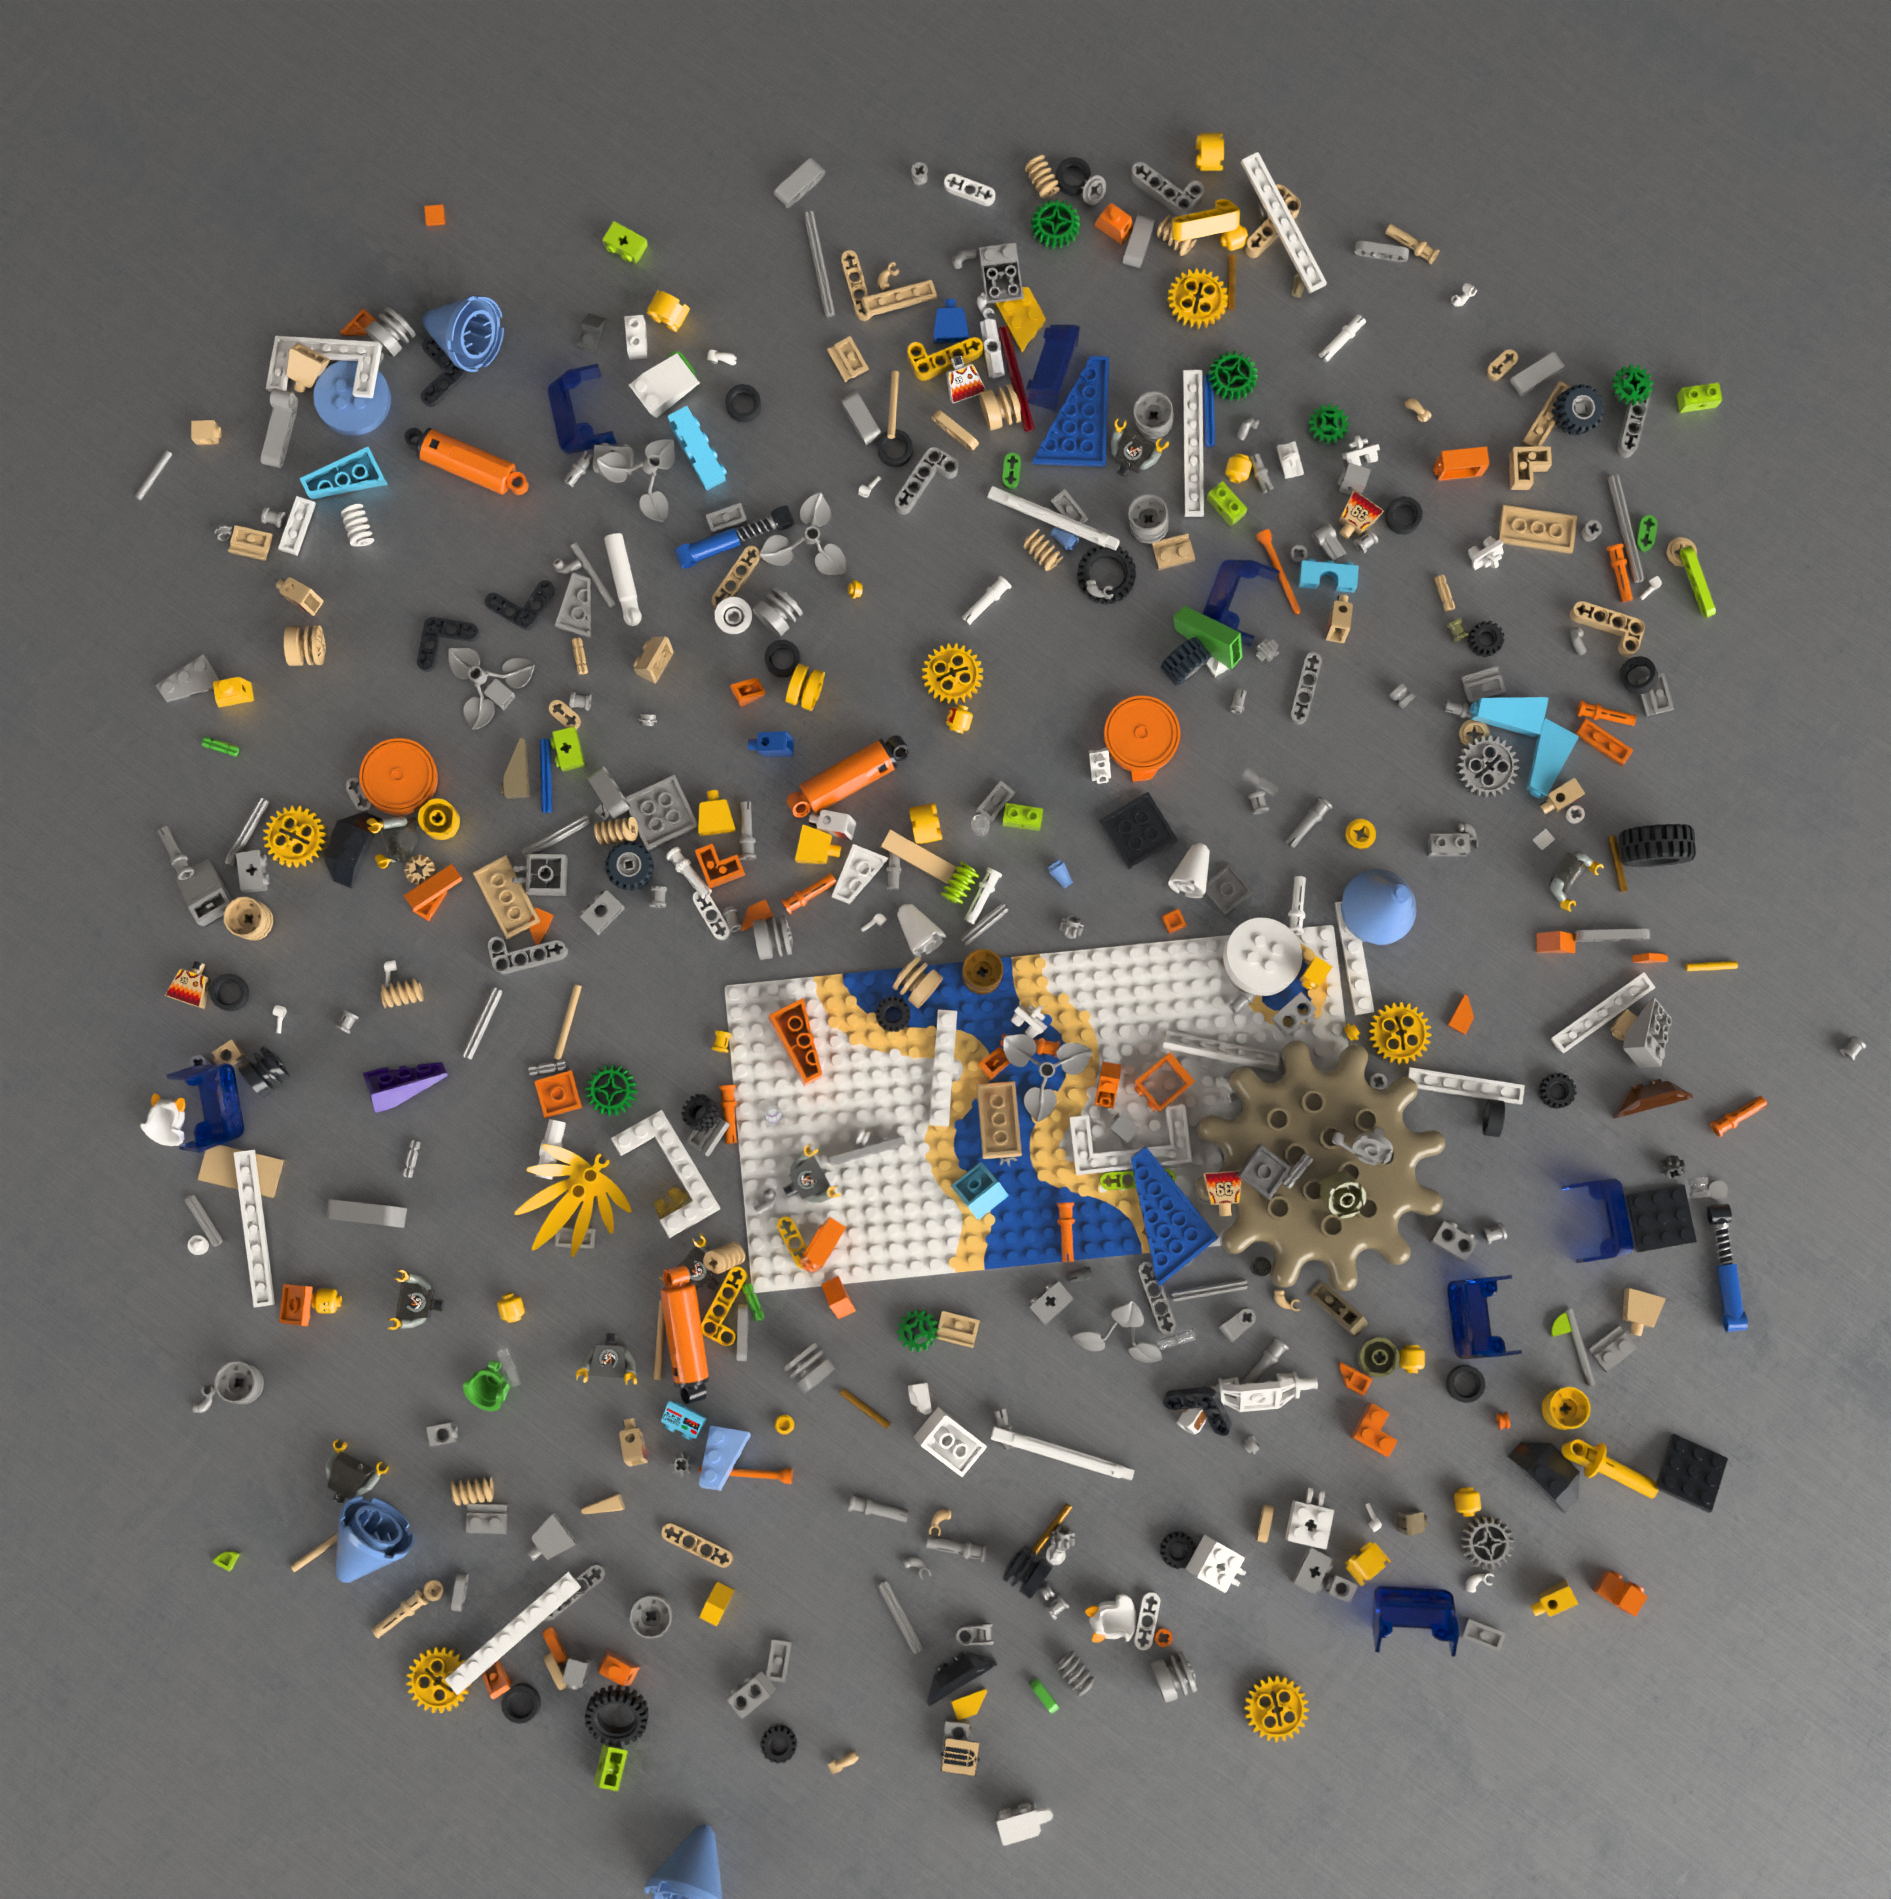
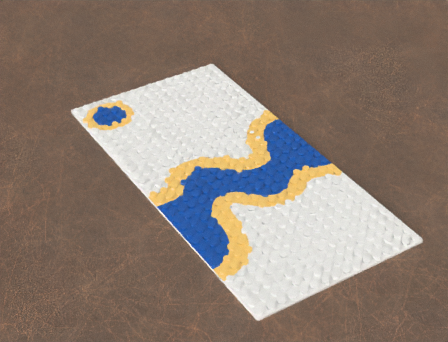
M1332 925L1303 928L1304 933L1302 935H1295L1302 950V965L1297 977L1287 988L1279 993L1268 996L1256 995L1253 998V1002L1251 1004L1248 1003L1238 1014H1235L1229 1008V1005L1240 996L1239 988L1228 977L1226 969L1220 962L1223 958L1225 944L1230 935L1001 958L1003 975L1000 984L993 992L986 995L975 994L965 987L962 980L964 962L928 965L924 973L928 974L934 969L943 976V980L918 1009L908 1001L912 993L910 990L904 995L900 994L904 985L898 990L892 988L903 968L727 985L725 987L728 1031L732 1034L729 1042L733 1085H736L734 1097L735 1101H737L735 1108L753 1292L760 1293L819 1287L822 1283L837 1276L840 1277L843 1284L1062 1262L1061 1225L1057 1223L1059 1219L1057 1203L1074 1202V1206H1072V1214L1075 1219L1074 1224H1072L1074 1261L1150 1253L1147 1236L1142 1234L1145 1226L1137 1189L1106 1190L1102 1188L1099 1180L1101 1175L1107 1172L1076 1175L1069 1117L1089 1115L1093 1154L1139 1149L1145 1146L1148 1148L1170 1145L1166 1109H1162L1159 1113L1156 1110L1153 1112L1146 1104L1148 1100L1144 1095L1141 1097L1134 1090L1135 1085L1133 1084L1169 1052L1172 1053L1195 1080L1190 1087L1167 1105L1185 1104L1192 1163L1162 1167L1170 1169L1175 1173L1176 1185L1219 1237L1208 1247L1221 1246V1236L1235 1222L1236 1213L1231 1204L1232 1216H1220L1219 1205H1210L1209 1201H1202L1195 1196L1193 1189L1195 1181L1202 1177L1204 1173L1218 1172L1224 1163L1221 1149L1214 1144L1201 1140L1197 1134V1125L1204 1117L1210 1115L1228 1120L1235 1119L1239 1115L1242 1108L1241 1100H1237L1236 1094H1231L1230 1102L1228 1100L1230 1090L1224 1087L1218 1088L1216 1078H1221L1222 1076L1229 1078L1235 1069L1246 1065L1165 1049L1163 1045L1166 1030L1280 1054L1277 1072L1252 1066L1249 1067L1259 1078L1266 1082H1276L1281 1078L1283 1074L1281 1051L1286 1044L1294 1040H1299L1307 1045L1312 1064L1321 1071L1333 1070L1337 1065L1341 1052L1348 1047V1038L1344 1031L1346 1022L1334 927ZM1317 956L1333 967L1320 987L1316 990H1308L1301 985L1302 982L1299 979L1310 962ZM979 970V974L981 975V977H985L986 973H983L982 970ZM1302 992L1316 1008L1313 1012L1315 1016L1308 1023L1303 1021L1298 1026L1301 1029L1293 1036L1290 1033L1285 1036L1270 1019ZM891 996L899 997L909 1006L911 1017L908 1025L903 1030L889 1032L879 1026L876 1019V1008L884 998H890ZM801 998H804L822 1071L820 1079L806 1086H803L768 1020L770 1014ZM1021 1004L1026 1008L1030 1005H1033L1036 1009L1040 1005L1043 1007L1040 1012L1045 1016L1042 1022L1047 1028L1033 1039L1039 1040V1038H1044L1046 1041L1051 1042L1060 1041L1059 1047L1066 1043H1079L1092 1050L1088 1064L1081 1073L1076 1075L1067 1074L1062 1070L1061 1064L1055 1068L1054 1075L1047 1078L1044 1089H1051L1055 1092L1056 1105L1050 1115L1040 1122L1034 1120L1024 1105V1096L1029 1089L1033 1087L1041 1089L1043 1077L1039 1074V1066L1028 1060L1024 1067H1017L1010 1063L991 1081L978 1068V1063L998 1047L1004 1050L1003 1046H1001V1040H1004L1002 1039L1003 1033L1008 1035H1027L1025 1031L1030 1025L1026 1021L1020 1027L1011 1021L1016 1013L1014 1011ZM1304 1005L1297 1006V1011L1300 1014H1306L1307 1009ZM891 1007L886 1011L885 1015L889 1021L895 1022L900 1018L901 1012L898 1008ZM938 1010L957 1011L949 1127L929 1125ZM1284 1017L1283 1024L1286 1027H1291L1292 1020L1289 1017ZM1035 1052L1031 1056L1040 1063L1049 1062L1055 1064L1060 1061L1058 1057L1054 1058V1055L1042 1053V1055H1038ZM1102 1061L1122 1065L1114 1108L1094 1105ZM1165 1062L1145 1079L1142 1085L1161 1105L1180 1089L1184 1083ZM1015 1081L1022 1156H1016L1017 1161L1011 1160L1009 1167L1007 1162L999 1165L1000 1158L983 1159L976 1084ZM776 1108L781 1112V1120L776 1124L766 1121L765 1117L768 1109ZM1123 1113L1140 1128L1127 1144L1109 1130L1112 1126L1109 1122L1116 1114L1120 1117ZM862 1128L865 1129V1132H872L865 1147L903 1136L905 1138V1146L833 1166L830 1164L829 1157L864 1148L862 1144H856ZM813 1143L810 1146L811 1151L818 1149L814 1157L830 1185L839 1186L834 1191L836 1194L841 1193V1196L831 1198L822 1203L808 1202L806 1199H802L799 1193L790 1198L787 1197L783 1188L792 1183L789 1177L791 1173L790 1167L806 1145ZM982 1162L1009 1196L978 1220L951 1185ZM1120 1174L1116 1175L1117 1179H1111L1110 1175H1108L1103 1180V1183L1110 1187L1111 1183L1117 1182V1187H1119ZM1130 1174L1123 1176L1122 1181L1124 1185L1129 1186L1133 1183V1177ZM772 1188L776 1192L775 1205L758 1216L754 1207L763 1202L764 1190ZM782 1217H790L796 1224L807 1247L821 1223L829 1217L844 1225L846 1229L824 1266L815 1273L813 1271L810 1273L800 1269L795 1264L777 1228V1223ZM782 1221L781 1229H786L788 1232L787 1235H784L786 1239L790 1235L797 1233L795 1230L791 1232L789 1228L792 1225L791 1222ZM793 1237L789 1241V1245L793 1249L798 1248L801 1244L800 1239L797 1237ZM803 1247L800 1251L793 1252L794 1256L799 1254L801 1258L803 1255L802 1252L805 1251V1248Z

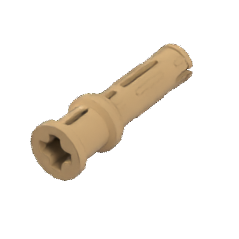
M1392 223L1385 232L1386 235L1413 250L1415 256H1421L1426 259L1430 265L1434 262L1440 251L1427 245L1426 241L1420 242Z
M417 1589L413 1596L401 1602L398 1609L375 1627H372L373 1634L380 1638L406 1616L414 1615L418 1608L422 1605H427L428 1600Z

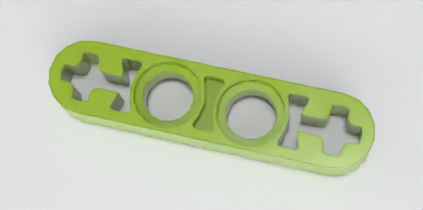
M1690 545L1680 549V556L1700 612L1704 618L1715 615L1716 609L1695 550Z
M1164 1169L1168 1172V1175L1172 1176V1180L1175 1182V1173L1170 1169ZM1133 1171L1107 1172L1102 1174L1099 1180L1101 1187L1106 1190L1136 1188ZM1120 1174L1119 1187H1117V1182L1111 1183L1110 1187L1103 1183V1180L1108 1175H1110L1111 1179H1117L1116 1175ZM1126 1174H1130L1133 1177V1183L1129 1186L1124 1185L1122 1181L1123 1176Z

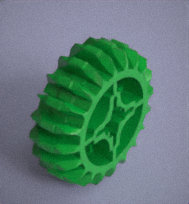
M1058 198L1054 203L1051 199L1048 200V204L1043 201L1042 207L1037 206L1036 212L1032 213L1033 219H1031L1030 224L1033 225L1031 231L1035 232L1034 238H1039V244L1045 242V247L1051 244L1053 249H1055L1056 245L1061 249L1063 243L1068 246L1070 241L1075 240L1074 235L1079 234L1078 229L1081 224L1079 223L1080 216L1076 215L1077 210H1072V204L1066 206L1065 200L1059 203ZM1053 213L1051 216L1043 218L1047 214ZM1060 213L1065 215L1067 218L1061 217ZM1055 218H1057L1056 230H1054L1053 223L1055 222ZM1044 229L1049 230L1051 234L1047 233ZM1060 231H1066L1065 233L1058 235Z
M1235 350L1233 355L1226 351L1225 356L1221 353L1219 354V359H1213L1214 364H1210V371H1208V375H1212V377L1208 379V382H1213L1211 388L1213 390L1217 389L1216 396L1222 393V399L1229 396V401H1232L1233 397L1238 401L1240 400V395L1246 398L1247 393H1252V388L1256 387L1257 384L1255 381L1258 380V375H1256L1258 369L1253 368L1255 366L1254 361L1249 362L1250 356L1244 358L1243 352L1239 356ZM1227 364H1234L1232 367L1224 366ZM1240 366L1246 371L1247 377L1240 371ZM1236 370V372H1235V375H1236V376H1234V378H1232V380H1231V382H1230V378H1231L1230 376H1231V375L1234 373V371ZM1218 374L1225 379L1226 385L1220 381ZM1235 384H1243L1241 387L1231 388Z
M611 1064L610 1070L607 1065H603V1072L600 1068H596L599 1074L597 1076L594 1073L590 1074L594 1078L593 1081L587 1079L586 1082L592 1085L591 1087H585L586 1091H591V1093L585 1096L586 1098H593L588 1102L589 1105L596 1103L593 1110L597 1111L601 1107L600 1114L604 1115L607 1110L608 1116H611L612 1110H614L615 1115L618 1116V1109L625 1113V1105L630 1108L632 1107V1104L628 1101L629 1099L632 1101L636 1100L631 1094L638 1093L636 1089H632L637 1083H630L634 1079L633 1075L626 1077L629 1073L628 1069L621 1073L623 1067L620 1065L617 1070H615L614 1064ZM609 1075L608 1081L604 1086H597L603 1077ZM615 1075L623 1078L627 1088L616 1085ZM611 1085L613 1088L620 1090L615 1091L611 1096L609 1092L605 1091ZM596 1092L606 1095L607 1105L602 1104L598 1100ZM626 1094L620 1103L613 1105L617 1095Z

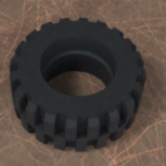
M1646 825L1623 830L1619 835L1621 862L1626 866L1655 867L1690 862L1696 856L1695 833L1690 825Z

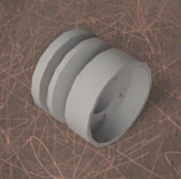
M387 306L383 311L388 318L380 313L378 316L382 324L373 320L365 331L374 342L382 344V350L391 357H394L402 349L398 340L400 339L407 344L409 340L406 335L413 338L416 334L404 317Z
M1156 391L1147 392L1136 401L1134 406V423L1138 433L1145 438L1159 439L1167 435L1171 430L1173 406L1166 395ZM1151 416H1152L1153 418L1157 417V420H1155V419L1150 420V417H1151Z
M1144 494L1132 501L1129 506L1128 518L1133 537L1147 544L1158 542L1164 538L1168 532L1169 519L1167 505L1163 499L1154 494Z
M774 586L771 589L773 595L770 593L766 594L770 604L760 601L752 611L770 631L782 637L789 629L785 620L787 619L795 623V616L801 617L803 612L789 594Z
M785 915L780 916V925H777L776 917H772V926L769 927L765 919L753 921L760 960L773 958V949H777L780 957L783 956L782 947H786L787 955H792V933Z
M816 1343L804 1347L784 1367L786 1372L793 1367L796 1369L790 1375L791 1378L800 1374L802 1378L796 1385L803 1394H806L836 1369L829 1359L822 1362L818 1361L823 1351L821 1350L816 1355L812 1353L818 1347Z
M240 1361L229 1362L223 1365L217 1372L214 1380L218 1396L224 1401L239 1405L255 1401L262 1393L264 1387V1379L260 1370L253 1365ZM240 1380H244V1387H239L241 1384Z
M658 1594L641 1596L634 1603L630 1612L631 1626L643 1638L654 1639L660 1637L668 1630L672 1620L670 1604L664 1597ZM654 1610L656 1612V1619L654 1620L653 1618H651L650 1620H648V1614L646 1612H652Z
M1182 1651L1177 1652L1180 1662L1176 1663L1174 1656L1170 1655L1171 1665L1167 1666L1163 1659L1150 1663L1165 1703L1178 1699L1176 1690L1178 1688L1181 1689L1185 1696L1188 1695L1186 1685H1189L1192 1693L1197 1691L1195 1674L1189 1660H1187Z

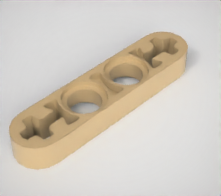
M847 250L842 254L841 262L857 318L867 321L872 316L866 317V315H863L861 312V298H856L854 293L857 290H862L865 293L863 297L869 296L857 254L854 251ZM847 257L853 259V268H850L849 262L846 261ZM852 273H857L860 278L857 281H851L849 276Z
M749 546L740 555L712 597V604L715 609L717 607L716 599H721L724 595L721 592L722 590L730 595V597L736 596L760 560L758 548ZM753 551H754L756 558H753V557H752V558L749 560V564L751 565V566L749 567V565L746 563L747 560L749 559L748 553H751V554H752ZM739 566H744L747 569L744 575L736 573V569ZM730 581L736 583V588L732 591L726 589V584Z
M668 1523L662 1528L663 1539L719 1567H727L733 1560V1554L728 1549L677 1524ZM673 1527L674 1532L680 1534V1530L684 1532L679 1539V1543L675 1541L678 1537L672 1535L669 1538L667 1536L666 1529ZM686 1535L693 1537L694 1543L692 1546L684 1545L683 1538ZM703 1544L711 1546L712 1551L709 1555L701 1553V1546ZM715 1548L719 1549L717 1553L720 1555L727 1553L729 1561L721 1563V1558L715 1556L714 1560L711 1559L715 1553Z

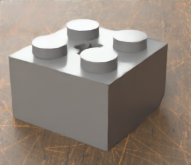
M527 854V866H513L512 871L526 872V878H512V883L526 884V893L528 895L567 896L568 858L565 854ZM546 871L551 874L547 879L543 877Z

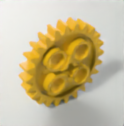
M1196 268L1195 273L1192 274L1189 269L1187 276L1182 272L1181 279L1176 277L1175 283H1171L1170 288L1172 290L1168 291L1170 297H1168L1167 302L1171 303L1169 309H1174L1172 316L1178 315L1177 322L1184 320L1183 326L1190 323V328L1192 329L1193 325L1196 324L1197 328L1200 329L1201 324H1203L1207 328L1208 322L1214 325L1215 319L1220 320V314L1225 313L1224 308L1228 304L1225 302L1228 299V295H1225L1227 288H1221L1224 282H1217L1219 276L1213 278L1212 271L1207 275L1205 274V269H1203L1202 273H1199L1198 268ZM1199 284H1202L1197 312L1194 314L1193 309ZM1191 285L1195 290L1190 291L1186 287ZM1209 289L1213 294L1208 295L1204 291ZM1189 303L1191 307L1185 308L1182 304ZM1207 307L1209 311L1203 312L1200 308Z
M948 643L947 649H944L941 645L940 652L934 649V656L928 655L930 662L924 661V665L928 668H922V672L926 674L922 676V680H927L924 683V687H930L928 694L934 692L933 699L940 697V703L947 699L948 705H950L951 700H954L957 705L958 699L965 703L966 696L972 699L971 692L977 694L975 687H981V683L978 680H983V676L979 675L983 672V668H978L981 665V661L975 662L977 654L971 656L972 649L966 652L965 645L958 649L957 643L954 648H951V645ZM959 658L963 663L960 666H956L953 664V660ZM941 665L946 670L943 673H938L935 668ZM950 671L956 673V677L950 675ZM966 675L970 678V681L963 683L960 681V678ZM948 682L953 687L950 690H945L942 685Z
M291 806L290 811L284 807V813L276 811L278 817L271 816L273 822H266L270 828L263 830V832L268 834V836L263 838L264 841L269 842L264 845L265 848L270 849L268 854L270 856L274 855L273 860H279L281 865H284L286 862V866L289 868L292 866V863L298 868L300 862L303 866H306V860L313 863L312 856L314 855L319 858L317 851H323L320 844H326L322 837L327 836V834L321 832L325 829V826L319 825L322 820L320 818L315 819L317 814L314 812L310 814L308 808L303 812V807L301 806L298 807L297 811L294 806ZM290 820H294V826L288 829L287 823ZM307 828H311V834L305 837L304 831ZM280 829L309 841L310 844L307 845L295 838L293 839L289 835L281 833ZM285 837L286 842L279 846V839ZM299 845H302V846H303L302 852L296 854V853H295L296 847L299 846Z
M1394 1002L1391 1004V1009L1385 1005V1012L1379 1009L1377 1012L1380 1016L1374 1015L1372 1017L1376 1022L1369 1024L1374 1028L1368 1031V1033L1373 1034L1369 1041L1375 1042L1371 1048H1378L1376 1055L1383 1053L1382 1060L1389 1057V1063L1396 1059L1397 1065L1401 1063V1060L1408 1064L1409 1058L1414 1062L1416 1061L1415 1055L1418 1057L1422 1056L1420 1050L1427 1051L1424 1044H1430L1431 1042L1426 1037H1430L1432 1034L1426 1030L1430 1029L1431 1026H1425L1428 1018H1421L1424 1012L1416 1013L1418 1007L1411 1010L1410 1003L1404 1007L1403 1002H1400L1397 1007ZM1395 1017H1398L1399 1029L1397 1026V1022L1395 1021ZM1404 1017L1411 1020L1410 1027H1406L1403 1024ZM1385 1021L1392 1023L1393 1029L1391 1031L1384 1028ZM1400 1030V1032H1404V1035L1400 1037V1035H1396V1032ZM1408 1036L1415 1038L1416 1043L1414 1046L1408 1044ZM1389 1040H1394L1397 1043L1395 1050L1389 1048ZM1401 1040L1405 1047V1050H1402L1401 1048Z
M437 1646L434 1649V1653L430 1648L427 1649V1655L423 1652L420 1653L421 1660L415 1658L413 1661L416 1666L411 1665L409 1667L413 1673L407 1674V1677L412 1678L411 1681L406 1683V1685L412 1686L408 1693L415 1694L412 1701L419 1699L417 1706L425 1704L424 1711L432 1707V1713L437 1708H439L440 1713H443L445 1707L448 1711L452 1710V1705L458 1707V1700L462 1702L465 1700L462 1694H469V1691L465 1688L458 1695L454 1690L453 1692L449 1691L447 1687L449 1684L445 1681V1678L463 1664L466 1659L460 1661L461 1653L454 1656V1649L447 1653V1647H443L441 1652ZM436 1660L442 1663V1670H436L434 1668V1662ZM423 1676L428 1677L430 1681L429 1686L422 1685L421 1678ZM442 1676V1682L438 1684L436 1682L437 1677ZM437 1689L444 1691V1699H439L436 1696Z
M1275 1675L1273 1681L1270 1676H1267V1682L1260 1679V1686L1253 1684L1256 1689L1255 1691L1248 1690L1251 1698H1245L1249 1702V1705L1244 1706V1709L1249 1710L1245 1717L1251 1718L1248 1721V1725L1255 1724L1252 1729L1255 1733L1260 1730L1259 1737L1262 1738L1266 1734L1267 1741L1272 1736L1275 1742H1278L1279 1737L1285 1742L1286 1735L1293 1739L1292 1732L1295 1731L1299 1734L1300 1732L1297 1727H1305L1301 1722L1302 1719L1308 1720V1717L1304 1715V1712L1309 1711L1307 1707H1304L1308 1700L1302 1699L1305 1693H1298L1300 1686L1296 1685L1293 1687L1294 1681L1291 1679L1287 1683L1285 1676H1283L1281 1681H1279L1278 1675ZM1271 1691H1274L1276 1703L1281 1707L1278 1709L1282 1726L1278 1725L1277 1714L1272 1710L1275 1706ZM1283 1691L1288 1692V1699L1286 1701L1279 1700V1694ZM1263 1696L1269 1697V1703L1266 1706L1259 1704V1700ZM1287 1711L1293 1712V1718L1290 1721L1284 1720V1714ZM1273 1716L1274 1723L1270 1726L1265 1725V1718Z

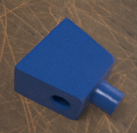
M955 299L944 300L945 308L937 309L933 334L934 344L960 343L969 339L964 309L956 308Z
M787 731L759 732L757 739L748 740V749L757 750L764 757L794 758V738Z

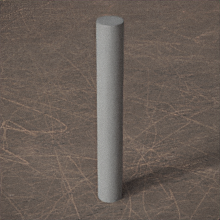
M167 450L164 452L135 494L137 499L142 500L173 455Z

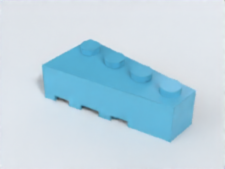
M688 406L668 415L670 427L705 490L708 491L725 482L724 474L727 472L722 463L718 464L716 460L718 456L714 448L709 447L707 443L709 440L705 432H701L700 424L696 416L692 415Z
M369 447L363 448L300 478L311 500L388 485Z

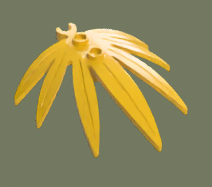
M544 1144L543 1148L551 1156L570 1164V1166L544 1164L529 1167L527 1171L543 1176L569 1175L570 1178L558 1182L530 1198L515 1211V1215L537 1209L551 1202L566 1190H569L543 1223L531 1249L535 1251L551 1239L565 1225L581 1201H583L572 1236L571 1257H574L583 1242L590 1223L594 1196H597L601 1217L610 1234L614 1233V1219L606 1192L623 1210L631 1213L632 1209L619 1187L599 1172L610 1163L607 1160L606 1163L600 1164L599 1158L602 1156L601 1154L595 1157V1164L591 1166L583 1158L571 1151Z

